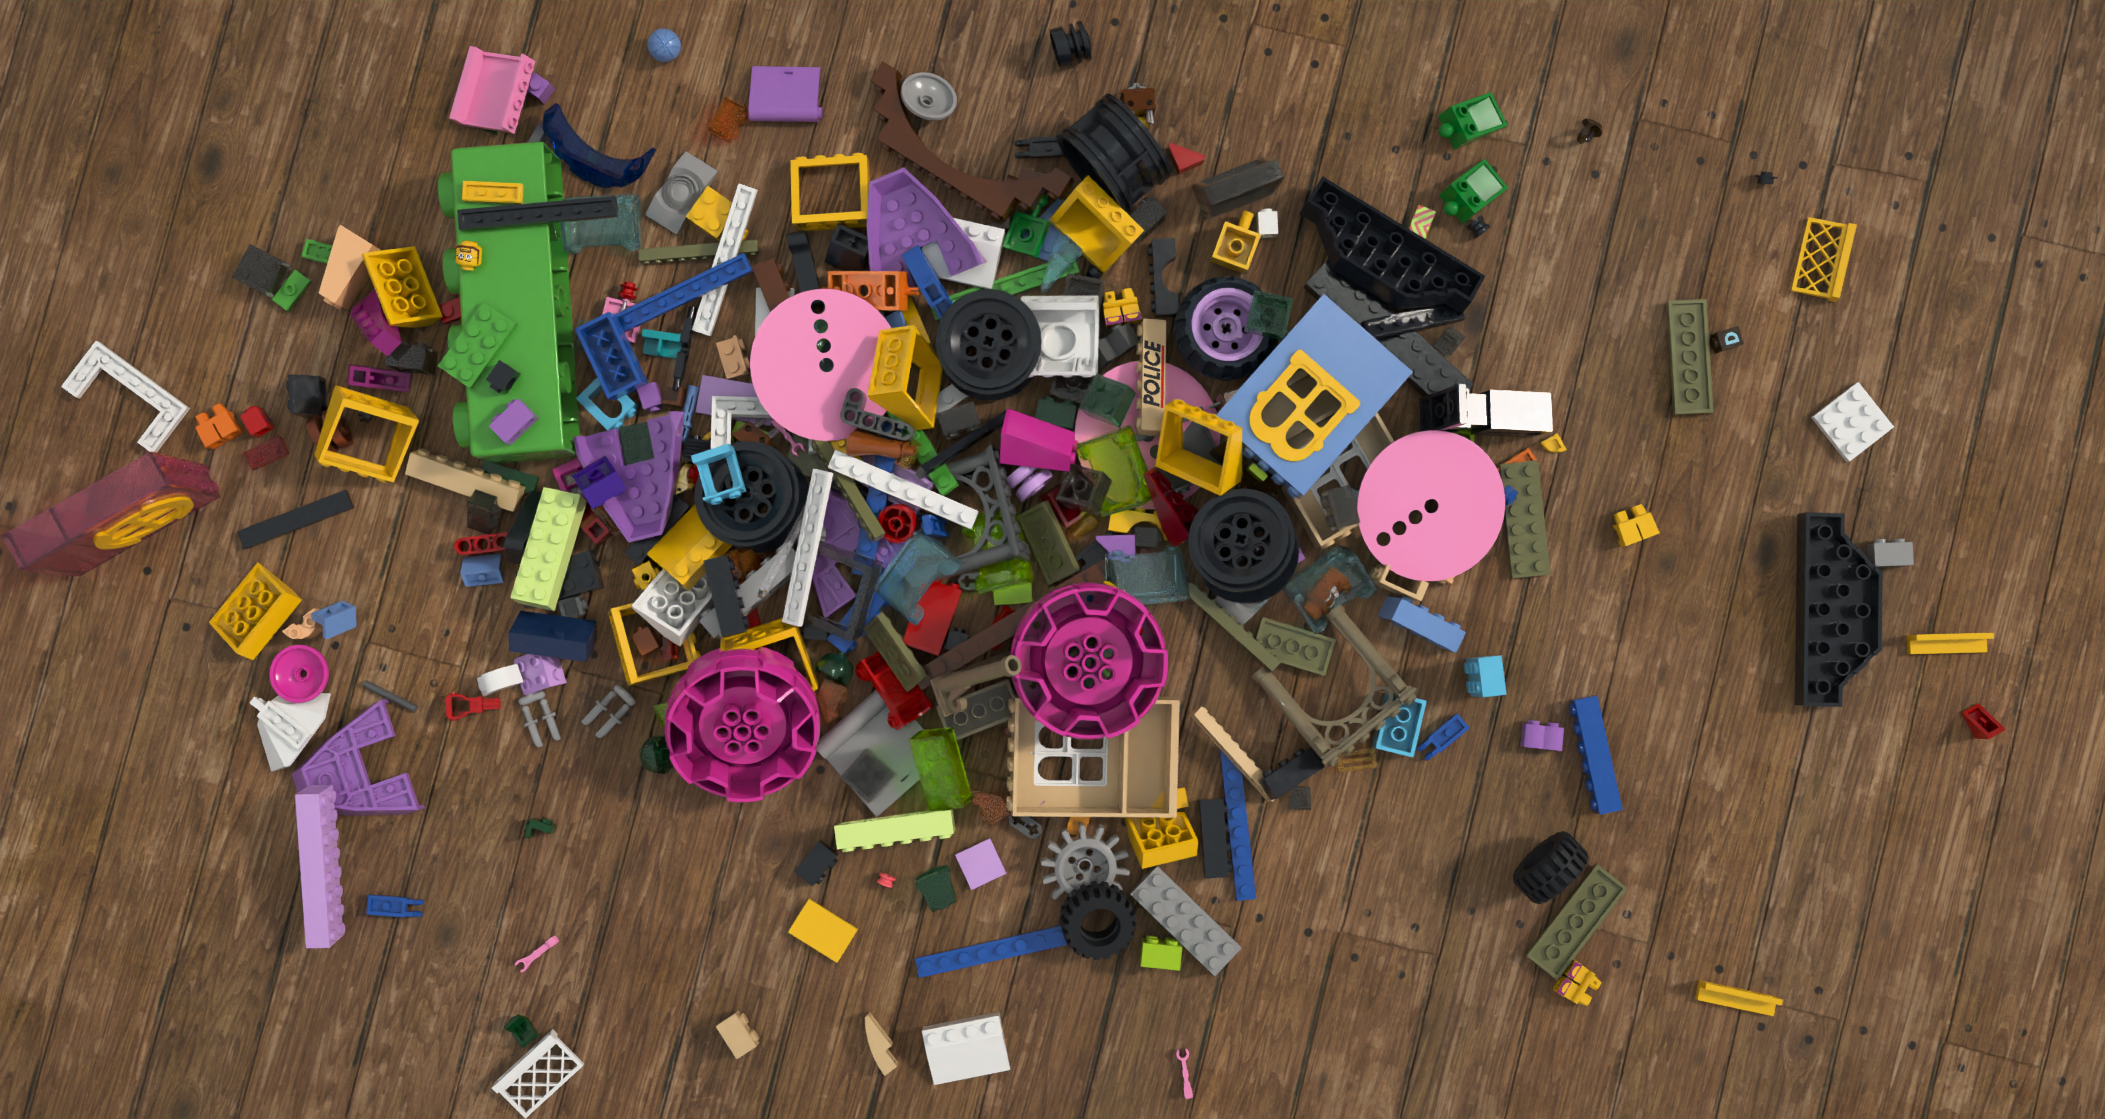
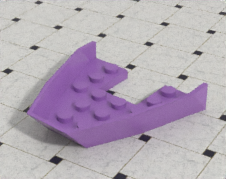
M905 168L869 182L867 238L870 271L908 272V286L917 287L902 254L917 245L923 247L935 241L938 242L950 276L957 275L987 262L939 200Z
M670 411L669 415L647 420L654 458L630 465H625L618 429H611L589 436L573 437L576 454L583 468L606 456L627 488L620 495L605 501L603 507L628 543L662 535L669 519L679 475L684 412Z
M830 489L823 521L826 539L818 547L811 581L817 603L826 619H829L834 612L857 597L836 567V564L857 549L861 523L855 518L854 512L849 508L847 500L843 498L841 492ZM883 537L879 540L876 558L889 574L915 554H920L921 550L911 537L902 543H892Z
M381 699L372 704L322 742L292 773L297 792H300L309 785H333V790L336 792L335 810H337L338 815L345 816L407 815L424 809V805L419 806L408 773L371 785L359 750L360 748L396 736L386 704L390 703L388 699Z

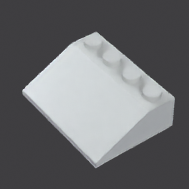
M953 218L987 261L954 276H950L937 241L922 247L923 253L939 279L992 289L1003 248L1002 245L1005 240V229Z
M662 569L633 603L632 608L664 637L681 646L699 625V620L702 618L701 614L708 608L712 609L714 606L707 573L687 591Z
M999 1012L924 1026L922 1029L934 1085L1010 1070Z

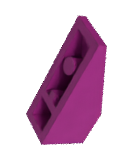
M348 363L346 383L348 385L409 392L411 373Z

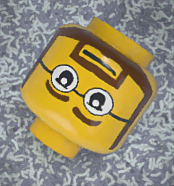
M461 241V244L456 246L455 262L458 265H462L463 270H474V267L481 265L483 250L478 246V242Z

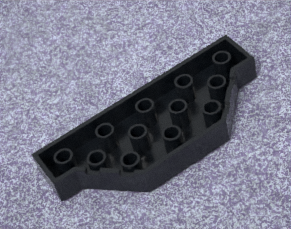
M1323 176L1299 213L1316 225L1334 271L1398 310L1446 304L1462 314L1472 302L1486 277Z
M1805 512L1797 514L1795 705L1842 707L1843 687L1848 683L1849 679L1868 664L1867 662L1882 650L1883 572L1878 567H1875L1862 550L1856 547L1845 534V513Z

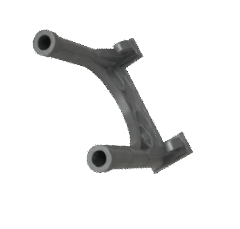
M988 445L984 452L946 464L956 481H962L972 486L983 502L986 519L980 541L972 550L963 555L908 571V580L913 590L922 588V585L999 561L1007 562L1015 559L1026 562L1030 561L1029 555L1031 552L1029 545L1019 538L1021 530L1018 522H1015L1014 515H1016V510L1010 502L1011 490L1005 482V478H1007L1006 465L1000 463V450L993 445ZM975 471L972 480L968 479L967 477L961 476L963 474ZM986 472L989 475L990 483L987 487L982 488L977 485L980 474ZM927 475V476L925 477V478L929 479L930 481H932L931 478L929 477V475ZM995 487L998 500L992 499L989 494L984 492L988 493ZM1000 509L1003 522L999 520L992 521V519H996V513ZM996 525H1000L1003 531V537L999 541H995L990 536L993 527ZM987 541L995 545V547L982 550Z

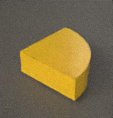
M1558 433L1539 443L1545 450L1552 453L1567 450Z

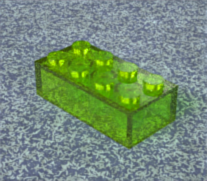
M953 727L918 731L909 739L929 811L964 808L973 798Z

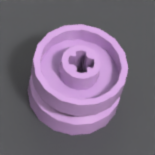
M1020 466L1006 478L1005 482L1010 489H1015L1022 484L1015 495L1023 502L1039 492L1054 477L1049 469H1042L1036 473L1040 468Z

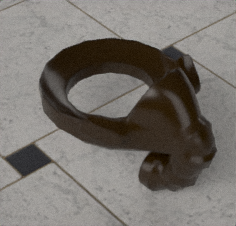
M1583 119L1582 124L1585 127L1578 134L1577 142L1582 144L1586 141L1590 142L1592 137H1600L1603 133L1601 124L1591 119Z

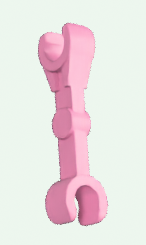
M774 419L771 420L775 428L783 433L785 439L791 443L792 453L796 457H799L796 453L797 449L801 448L806 452L805 447L800 443H795L784 427Z
M556 936L551 937L531 955L516 961L515 966L523 962L525 967L520 972L526 971L533 960L557 944L559 939Z
M1185 1048L1186 1055L1180 1057L1179 1049H1177L1176 1056L1182 1061L1184 1096L1186 1099H1190L1193 1097L1190 1082L1188 1081L1189 1074L1186 1067L1189 1052Z

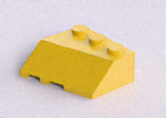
M1177 812V818L1125 817L1129 841L1142 869L1197 856L1198 839L1185 812Z

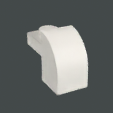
M514 664L485 673L477 678L482 696H487L499 690L518 685L523 682L518 665Z

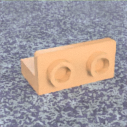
M734 335L731 339L716 343L728 380L750 374L748 369L750 368V361L743 353V350H746L743 339H739L737 335Z

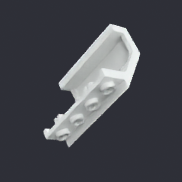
M1022 296L1021 301L1030 308L1037 319L1042 339L1039 360L1029 377L1035 375H1043V377H1053L1054 375H1062L1063 377H1072L1073 375L1091 377L1098 375L1099 297Z

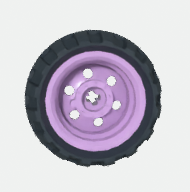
M1236 276L1213 277L1195 286L1181 302L1174 324L1176 344L1186 363L1203 376L1220 381L1237 380L1254 373L1275 349L1279 333L1277 312L1269 296L1255 283ZM1219 308L1222 312L1220 315H1216L1214 310ZM1234 310H1239L1240 316H1236L1233 313ZM1205 324L1211 327L1209 331L1203 329ZM1225 326L1229 328L1226 334L1222 333ZM1243 327H1247L1249 329V332L1247 334H1244L1242 332ZM1218 341L1219 347L1213 348L1212 342ZM1231 344H1237L1238 349L1233 350L1231 348Z

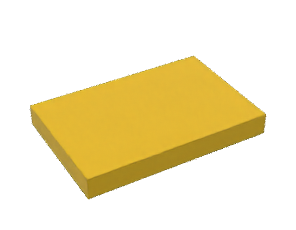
M809 898L788 933L838 963L858 928Z

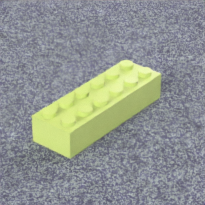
M546 487L543 488L510 597L515 602L555 611L587 503L581 495Z
M953 807L841 822L834 826L837 849H842V852L854 851L859 846L862 849H870L875 844H881V847L891 846L895 841H900V844L912 843L913 839L920 838V842L929 841L933 838L932 836H939V839L950 838L956 830Z

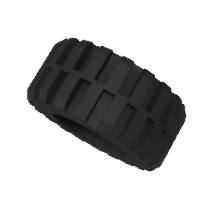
M1565 831L1557 832L1542 841L1521 861L1513 874V882L1531 902L1536 904L1546 903L1563 892L1580 875V872L1584 870L1585 865L1588 863V852L1570 833Z
M1092 881L1091 885L1086 886L1084 883L1080 885L1079 890H1072L1070 892L1071 897L1067 896L1065 898L1064 905L1061 906L1060 924L1064 939H1066L1069 948H1073V952L1077 955L1082 953V957L1086 959L1093 957L1094 960H1100V957L1109 959L1112 954L1118 955L1121 953L1122 948L1126 949L1129 946L1128 940H1133L1135 935L1136 916L1130 899L1127 898L1123 890H1119L1118 886L1114 884L1109 886L1108 882L1104 881L1101 884H1097V881ZM1096 909H1107L1116 915L1113 923L1105 930L1099 932H1090L1080 926L1084 916Z

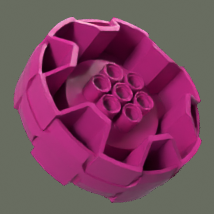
M1092 582L1072 583L1044 595L1038 602H1034L1023 615L1015 630V636L1011 644L1010 655H1015L1021 662V671L1018 675L1012 676V680L1023 705L1041 724L1062 736L1074 739L1095 740L1103 737L1108 739L1132 729L1140 723L1139 719L1144 717L1153 707L1167 679L1168 653L1165 649V640L1157 621L1149 610L1135 597L1121 589L1106 584ZM1088 595L1093 596V600L1091 602L1087 601ZM1038 621L1040 623L1039 627L1034 628L1033 623ZM1095 637L1096 644L1088 647L1086 645L1087 639ZM1072 646L1078 647V652L1074 656L1068 654V650ZM1111 648L1113 651L1112 655L1109 658H1104V650ZM1093 657L1095 660L1094 664L1091 667H1086L1085 660ZM1075 666L1077 669L1076 673L1073 676H1068L1066 673L1067 669ZM1104 669H1111L1109 677L1103 678L1101 676ZM1086 678H1093L1091 686L1085 687L1083 685ZM1035 681V686L1029 687V682Z
M760 647L758 650L732 649L722 651L719 648L710 651L688 666L687 673L680 678L669 697L664 724L665 740L670 750L669 758L677 772L687 783H694L710 793L727 797V801L753 802L763 800L764 795L784 788L796 778L800 779L810 767L816 754V745L820 736V713L816 694L804 676L794 668V662L776 651ZM749 711H754V712H756V714H752V715H751V714H749L748 712H749ZM729 712H734V713H736V714H735V715H729L728 713H729ZM760 726L767 727L766 729H759ZM740 727H745V728H747V729H746V730H740V729H738V728H740ZM719 728H725L727 730L720 731ZM751 742H756L757 744H756V745H751V744H749V743H751ZM730 743H736L738 745L731 746Z

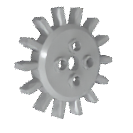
M1079 822V836L1071 838L1069 831L1062 828L1061 834L1066 841L1062 846L1050 840L1047 842L1048 848L1056 853L1055 859L1041 858L1040 862L1042 866L1054 867V872L1044 875L1042 880L1044 884L1054 881L1059 883V886L1051 893L1054 900L1060 897L1063 892H1067L1070 894L1069 897H1071L1070 892L1072 890H1079L1080 885L1084 883L1086 886L1091 885L1092 881H1097V884H1101L1102 881L1108 882L1109 886L1114 884L1118 886L1119 890H1123L1121 884L1114 881L1115 876H1128L1130 871L1127 867L1117 866L1116 861L1125 859L1129 855L1126 849L1115 853L1112 852L1111 848L1120 840L1117 834L1112 835L1106 842L1101 840V836L1104 833L1103 825L1099 824L1095 829L1094 835L1090 836L1086 835L1084 823ZM1092 849L1093 851L1091 854H1087L1086 850ZM1070 857L1075 858L1073 862L1068 861ZM1082 861H1088L1090 866L1087 869H1081L1079 864ZM1095 866H1100L1098 871L1093 870ZM1082 874L1083 876L1082 878L1077 879L1076 875Z

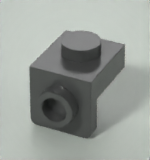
M582 595L558 601L561 615L565 617L586 614V609H588L587 601L585 598L582 599Z

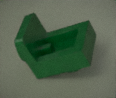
M533 818L526 823L524 832H526L525 838H532L536 829L549 834L555 833L558 825L553 824V820L549 818Z
M519 1014L512 1017L504 1026L506 1031L513 1034L522 1048L527 1047L539 1036L529 1018Z

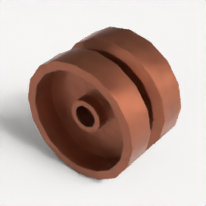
M327 410L322 412V416L314 415L306 420L309 435L316 447ZM342 415L327 449L329 451L338 452V447L345 449L354 443L350 428Z

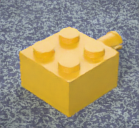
M707 186L686 215V218L689 222L720 242L732 202ZM745 229V233L742 240L745 239L749 232L747 229Z
M1243 211L1238 226L1225 221L1210 262L1246 275L1261 234L1248 230L1254 217L1253 213Z

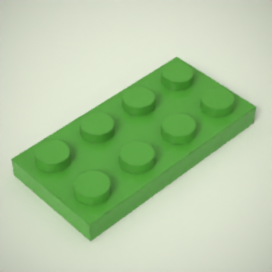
M483 301L438 364V367L468 388L473 389L515 330L517 324Z

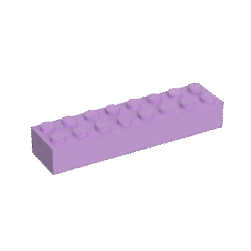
M309 785L295 794L306 948H330L345 933V924L342 922L344 906L341 904L343 888L340 885L339 879L341 877V867L338 864L340 849L337 848L339 831L336 829L337 810L334 807L336 792L333 790V785Z

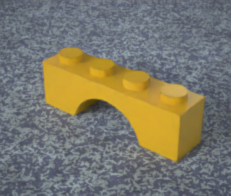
M1116 505V508H1111L1108 531L1127 534L1134 525L1148 522L1157 526L1162 532L1164 541H1168L1162 531L1156 511L1153 514L1146 513V509L1135 508L1132 511L1127 510V506Z

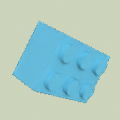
M1502 655L1466 658L1464 663L1465 674H1468L1466 689L1471 697L1507 695Z
M1387 692L1384 694L1382 705L1389 700ZM1393 694V701H1394V700L1397 699V697ZM1416 698L1409 706L1403 705L1399 709L1401 712L1393 719L1391 717L1387 718L1384 721L1386 724L1375 732L1372 747L1414 757L1427 701Z

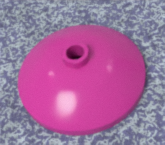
M293 645L283 649L274 658L270 667V682L273 689L281 698L294 703H304L318 697L325 689L329 678V668L326 659L318 650L307 645ZM304 670L307 672L306 677L302 676Z

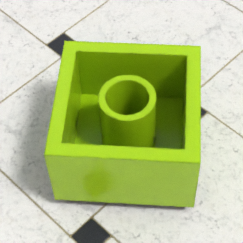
M1146 935V938H1141L1139 956L1141 967L1180 971L1182 945L1176 938L1165 937V940L1157 939L1158 936Z

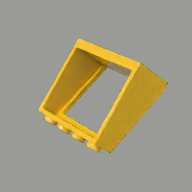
M854 153L852 156L835 154L829 158L818 155L813 159L796 157L795 160H791L792 224L796 231L834 230L838 224L847 228L867 227L870 182L867 155L863 153ZM859 164L861 211L800 215L799 168Z
M1089 176L1073 190L1049 219V222L1102 274L1120 258L1144 231Z
M914 325L879 330L867 396L903 422L913 426L915 430L934 428L943 369L938 355ZM911 362L921 368L915 401L906 392Z
M335 385L314 455L319 464L325 467L332 465L344 472L353 471L362 477L372 476L384 483L387 481L394 483L419 420L410 407ZM344 407L397 422L385 466L327 450Z
M1174 399L1165 405L1155 467L1221 496L1241 482L1242 427L1235 425L1234 422L1223 420L1215 414L1207 413L1199 407L1186 404L1183 400ZM1183 417L1228 436L1223 466L1183 449Z
M633 603L612 608L608 612L628 687L688 670V666L701 657L699 651L695 650L696 638L694 632H692L683 643L688 662L637 676L621 618L637 613L632 608Z
M783 618L749 628L747 633L727 638L722 637L720 639V649L726 651L732 649H756L794 636L807 677L804 678L808 681L813 691L818 689V682L799 626L782 622Z

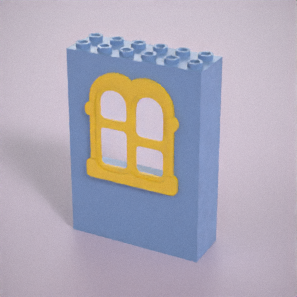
M1323 294L1216 415L1223 420L1234 422L1235 425L1242 427V454L1249 460L1253 458L1259 468L1264 472L1270 473L1272 475L1271 479L1280 486L1282 484L1286 487L1288 495L1292 498L1297 497L1300 499L1413 371ZM1299 368H1302L1317 381L1316 387L1304 399L1300 398L1286 385V382ZM1323 390H1327L1342 405L1326 425L1320 428L1304 412ZM1277 392H1282L1296 405V409L1279 427H1268L1262 421L1261 412ZM1295 421H1300L1314 434L1311 442L1302 449H1294L1286 441V432Z

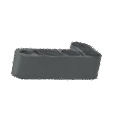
M858 388L848 390L840 414L841 420L844 423L904 442H911L915 439L916 430L913 426L864 411L867 401L866 394ZM860 393V400L856 403L853 402V395ZM853 411L855 418L852 421H848L847 414ZM868 417H872L873 424L867 427L865 420ZM890 422L892 425L891 430L884 432V424ZM898 428L904 431L908 430L910 434L904 435L897 432Z

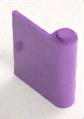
M752 66L748 109L749 120L819 122V119H822L823 116L822 107H819L818 104L820 67Z

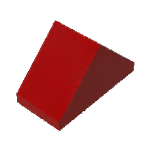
M1173 143L1169 144L1168 153L1178 175L1204 163L1205 155Z
M1979 703L1962 712V716L1975 739H1990L2005 731V728Z

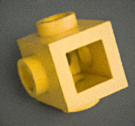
M651 561L632 569L636 577L633 580L637 588H641L643 591L661 572L660 568L655 567Z

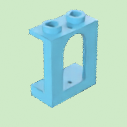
M597 377L576 399L607 431L611 429L620 430L624 425L623 422L627 418H632L637 413L636 409L639 406L625 395L617 399L622 405L621 414L616 418L606 416L592 402L603 390Z
M730 444L691 456L693 463L697 465L705 497H703V501L716 505L721 503L722 499L738 498L741 496V493L746 492L734 447ZM726 458L733 481V488L717 493L708 464Z

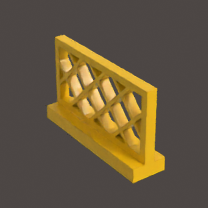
M1807 218L1791 286L1792 292L1826 298L1832 302H1836L1840 298L1857 224L1849 223L1847 225L1816 218ZM1811 223L1818 224L1823 231L1814 236L1810 230ZM1831 228L1841 229L1840 236L1836 239H1833L1828 232ZM1825 233L1830 242L1821 246L1816 238ZM1813 240L1818 250L1810 254L1806 249V244ZM1832 244L1836 249V254L1829 258L1824 248ZM1820 251L1826 260L1817 265L1812 256ZM1809 259L1814 268L1805 272L1801 265L1804 260ZM1828 262L1832 272L1825 276L1819 267ZM1816 269L1822 278L1813 283L1807 274ZM1802 277H1805L1810 284L1805 289L1796 287L1798 280ZM1824 280L1828 286L1827 293L1819 292L1815 285Z

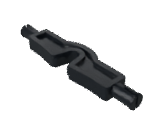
M688 307L687 317L684 320L680 339L681 351L677 354L673 376L675 379L672 390L677 392L679 387H681V382L684 380L686 364L690 354L692 328L695 322V307Z

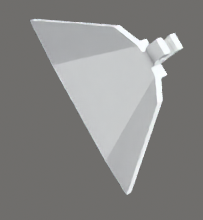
M321 693L315 699L304 703L289 702L279 695L267 702L257 697H253L250 701V704L260 711L257 715L259 718L257 726L271 772L290 767L325 720L331 696L330 693Z

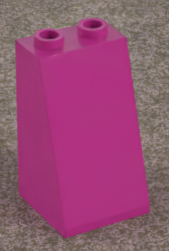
M1011 409L1006 410L1001 431L1000 463L1070 471L1071 464H1075V452H1077L1078 441L1075 440V432Z

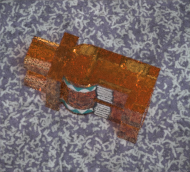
M1332 566L1316 585L1313 593L1311 591L1308 593L1309 601L1304 606L1307 614L1316 621L1323 613L1327 616L1331 612L1329 609L1334 607L1335 600L1344 590L1348 593L1352 589L1348 578Z

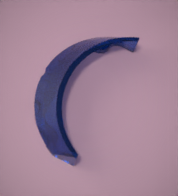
M555 103L544 111L543 131L545 136L548 135L555 148L554 153L560 160L563 159L570 166V171L581 179L591 182L593 185L604 188L628 186L645 173L656 151L652 147L644 155L635 159L609 157L590 147L576 134L566 120L559 104Z

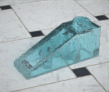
M1066 234L1063 237L1059 236L1052 244L1054 247L1052 248L1040 288L1043 295L1082 255V248Z

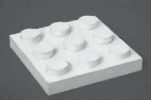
M1859 382L1853 384L1811 417L1846 462H1850L1894 428Z

